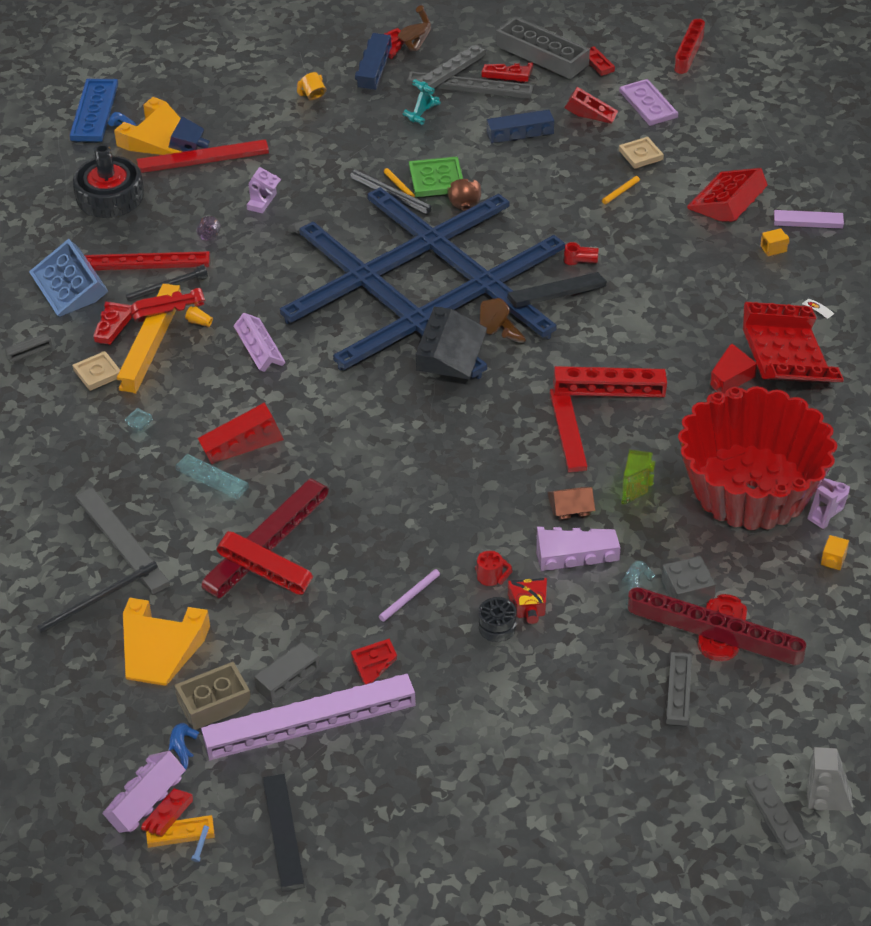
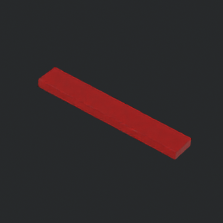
M550 389V397L568 473L587 471V462L570 395H554V389Z

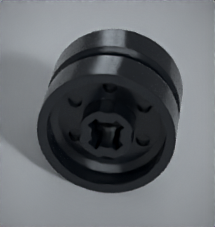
M492 597L482 602L479 607V632L482 637L491 642H504L510 639L516 631L515 605L503 597Z

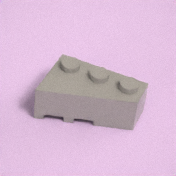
M814 747L807 784L808 809L853 811L851 787L848 784L846 773H844L837 748Z

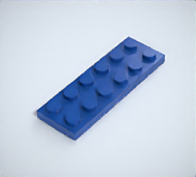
M86 79L70 132V141H103L118 87V79Z

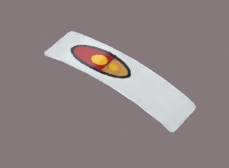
M807 299L802 303L805 306H811L812 309L827 319L834 314L827 307L814 300Z

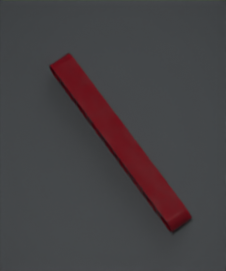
M310 478L246 539L271 551L325 500L329 488ZM224 558L205 576L201 587L215 597L222 598L250 570Z
M635 587L629 591L628 610L632 614L792 665H799L804 661L807 644L802 638L647 589Z

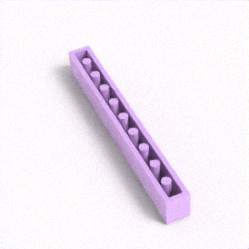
M408 674L398 675L393 678L355 686L351 689L333 692L332 694L314 697L301 702H294L290 705L272 708L267 711L252 713L248 716L230 719L225 722L210 724L201 728L203 742L210 761L416 706L415 691Z

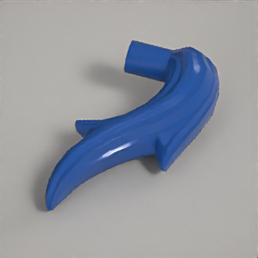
M114 112L108 121L109 126H120L123 122L136 126V123L120 112Z
M180 723L171 732L169 751L172 749L176 751L181 765L187 770L189 758L194 755L185 746L184 737L187 735L196 740L199 731L190 728L185 723Z

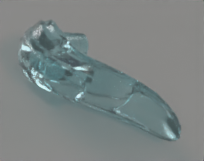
M636 561L627 570L622 581L628 582L629 591L635 587L640 588L639 575L644 574L649 580L654 578L655 574L648 568L645 562Z

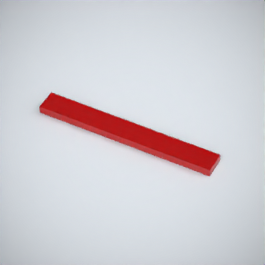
M266 139L139 158L137 159V164L141 173L269 154Z
M209 251L84 255L94 270L193 268L202 264L205 267H209L210 262Z

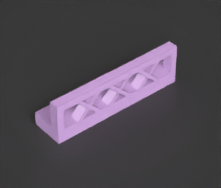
M243 313L235 323L234 328L258 369L265 372L271 363L283 366L285 360L260 318Z

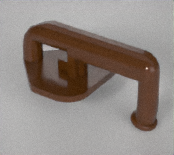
M419 5L416 8V12L419 13L423 23L406 26L398 34L399 39L405 42L410 51L419 50L431 30V23L423 5Z
M496 298L481 303L480 325L487 328V334H495L502 325L505 328L502 332V338L525 343V337L507 318L509 306L503 299Z

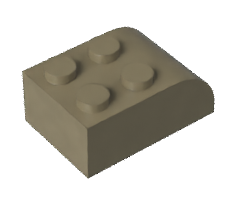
M234 662L175 684L177 701L194 730L239 712L247 705L251 696L250 690Z

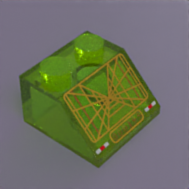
M629 449L623 477L622 504H627L647 494L649 486H653L654 474H651V472L654 473L655 461H652V452Z

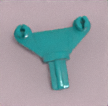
M414 79L412 85L419 88L420 94L414 112L405 109L403 116L408 117L411 122L423 125L425 119L420 117L426 109L440 105L441 102L439 97L431 96L434 93L433 91H435L434 88L428 86V83L424 81L420 82Z

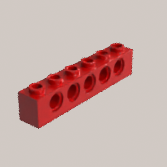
M554 366L553 386L554 395L665 397L667 378L665 369Z

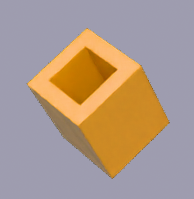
M781 228L762 233L761 247L768 257L787 252L789 237Z
M829 535L823 550L821 565L841 570L847 555L849 540Z

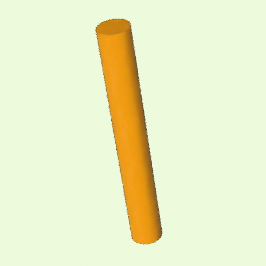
M388 168L384 170V174L402 192L415 197V194Z
M638 176L633 177L604 197L602 203L608 204L638 183L640 178Z

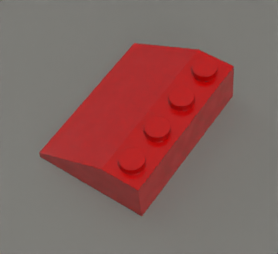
M762 168L721 171L691 201L687 208L718 221H736L741 213L746 211L747 207L768 186Z

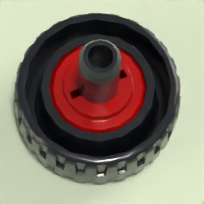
M107 145L97 146L94 150L95 158L83 163L73 176V189L77 205L88 215L98 218H113L125 215L137 208L144 197V185L140 168L128 158L112 155L111 149Z

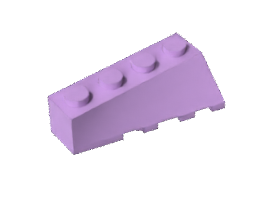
M537 527L536 554L541 571L620 560V544L615 530L590 529L589 531H582L580 528H573L572 531H563L560 527H553V530Z
M170 751L149 755L146 759L148 764L144 767H139L135 772L138 776L128 781L124 786L125 793H119L102 813L119 833L135 830L139 826L138 821L150 814L154 809L153 805L157 801L159 802L164 799L168 794L167 790L171 786H175L182 779L181 775L186 769Z

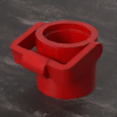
M484 551L477 557V565L475 566L477 579L485 586L502 585L513 571L511 564L507 563L498 552Z

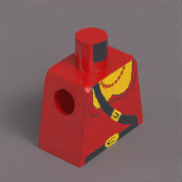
M547 578L508 581V597L516 607V617L526 618L529 624L537 623L539 617L544 616L546 613Z

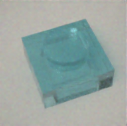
M136 408L125 418L126 424L141 431L152 421V415Z

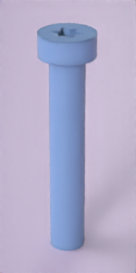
M206 825L203 827L195 854L192 855V861L200 862V854L209 829Z

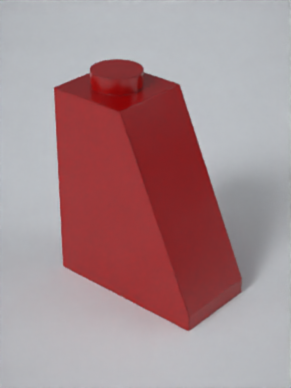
M731 344L712 370L710 386L714 390L725 394L728 389L738 387L756 377L757 363L734 344Z

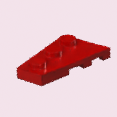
M514 63L511 66H506L505 64H485L481 77L502 79L503 81L515 80L520 83L528 82L533 70V63H528V66H520V63Z
M105 301V310L101 313V321L97 324L93 336L95 342L111 344L132 318L131 305Z

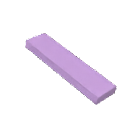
M774 210L775 226L842 229L844 225L843 213Z

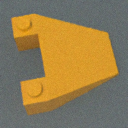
M152 97L143 105L145 120L142 123L134 126L123 122L114 130L116 145L129 151L159 155L183 152L168 147L171 135L181 118L166 101Z
M129 598L123 611L126 679L166 686L205 641L210 628L208 610L188 607L182 622L152 618L148 600Z

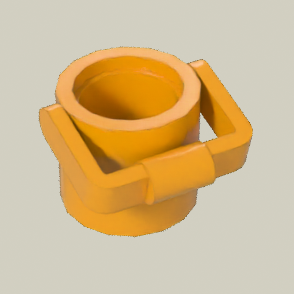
M312 72L298 81L297 93L299 96L306 95L309 100H316L326 93V87L322 82V75Z

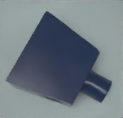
M181 117L171 135L168 147L185 152L197 150L198 147L208 148L210 141L202 138L204 133L202 127L185 117Z

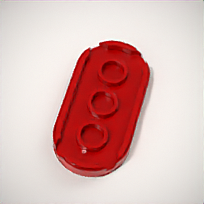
M721 594L717 598L710 599L706 605L707 609L746 621L747 607L736 596ZM699 635V650L710 660L727 661L734 658L739 652L740 648Z

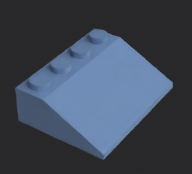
M70 239L66 240L29 271L59 317L93 304L109 292L80 248Z

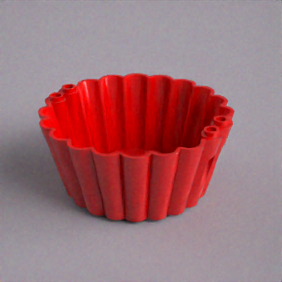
M754 386L747 390L732 387L725 394L715 392L707 397V402L694 404L692 414L682 419L683 430L679 432L678 439L681 445V455L695 497L701 501L705 511L712 512L716 520L727 521L732 527L744 526L748 530H756L759 527L772 529L776 524L785 525L789 523L791 518L798 517L835 463L833 455L838 445L831 438L834 432L833 427L828 423L822 422L824 419L822 412L814 408H808V403L804 399L799 397L790 398L782 390L768 392L765 388ZM748 484H749L750 486H754V487H757V488L752 489V488L748 487Z

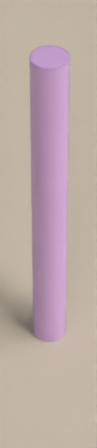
M434 569L379 615L380 620L386 621L439 577L440 572Z

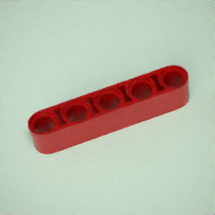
M694 19L691 21L675 56V72L679 74L688 72L704 37V20Z
M231 531L225 533L216 548L221 556L298 595L305 593L313 579L312 573L307 569Z

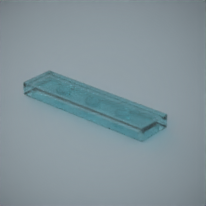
M189 454L176 464L177 471L236 499L249 488L248 482Z

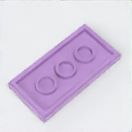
M648 79L619 88V92L649 126L678 118V112Z

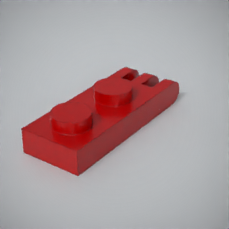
M591 47L589 65L601 76L615 72V66L596 47Z
M173 788L143 822L141 829L146 832L149 830V833H156L158 836H163L193 802L192 794Z

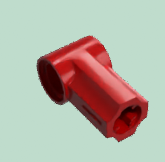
M569 242L565 245L563 261L567 265H576L578 262L597 263L599 248L580 247L575 242Z

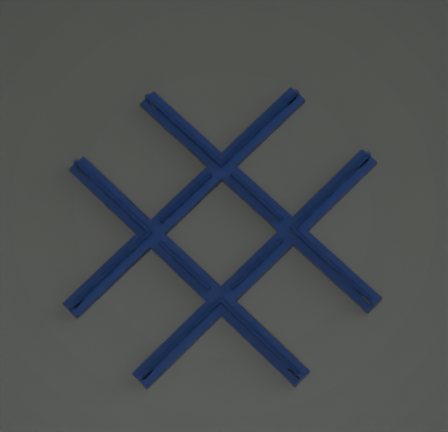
M380 187L367 194L368 200L414 235L415 238L367 263H363L315 222L299 228L300 234L347 273L280 308V314L285 318V323L288 324L362 285L401 317L334 354L333 360L338 364L340 371L349 368L414 331L419 332L423 336L434 306L454 310L483 293H487L493 299H503L509 306V312L542 338L550 339L551 333L557 330V325L531 304L516 308L507 298V294L513 292V290L503 282L565 249V243L555 235H552L487 271L448 239L510 207V201L498 193L432 228ZM431 249L470 281L418 308L380 277V275ZM477 357L476 368L473 369L471 376L480 379L482 378V372L487 370V364Z

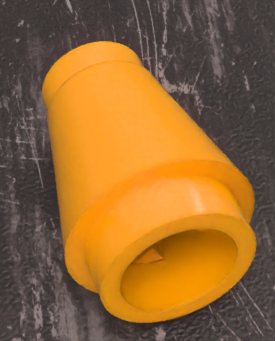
M190 306L185 315V319L189 323L210 327L213 321V317H210L196 306Z

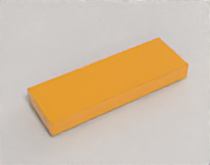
M209 815L176 820L163 836L149 833L148 830L146 832L148 848L197 841L200 839L204 825L209 827L206 839L215 838L213 817Z

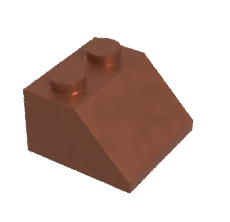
M592 487L548 492L553 515L559 516V519L571 518V514L578 513V516H588L590 511H595Z

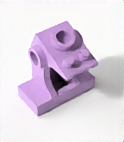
M261 167L258 168L249 182L250 201L247 203V210L259 213L265 211L277 194L275 187L281 181L277 175H273Z
M824 478L819 488H817L807 519L822 529L826 528L830 518L844 509L850 486ZM820 501L827 504V506H819Z

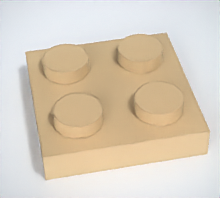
M649 137L619 145V152L634 169L664 159V154Z
M105 351L73 364L74 372L89 391L116 380L120 371Z

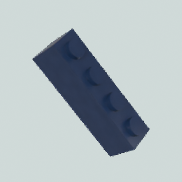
M372 33L371 39H368L367 49L363 52V60H360L359 71L355 73L358 87L377 89L392 48L391 35Z
M550 110L487 119V134L491 144L554 134V119Z

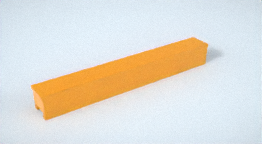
M162 284L157 296L168 294L172 297L173 292H181L180 285ZM175 308L172 312L146 317L117 376V380H122L119 391L137 393L176 312Z

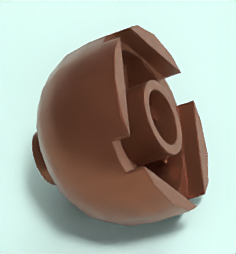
M459 179L453 181L450 184L451 187L447 188L451 204L458 209L468 210L476 206L480 201L481 185L476 180L468 182V179Z

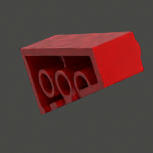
M265 402L198 438L211 464L284 440Z

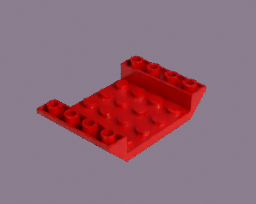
M758 302L744 303L743 331L763 379L815 383H841L844 381L839 367H829L824 359L812 331L817 318L811 306Z

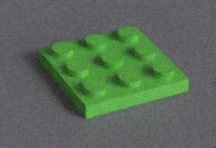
M458 156L409 161L415 197L448 194L447 188L451 187L450 184L453 181L463 179Z

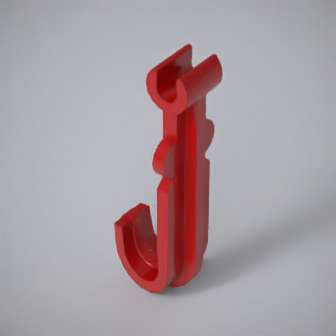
M195 288L189 294L184 295L179 291H175L172 293V297L167 294L136 301L131 305V315L136 323H141L145 321L147 316L172 312L174 308L177 311H183L186 305L202 306L204 305L203 301H205L201 288Z

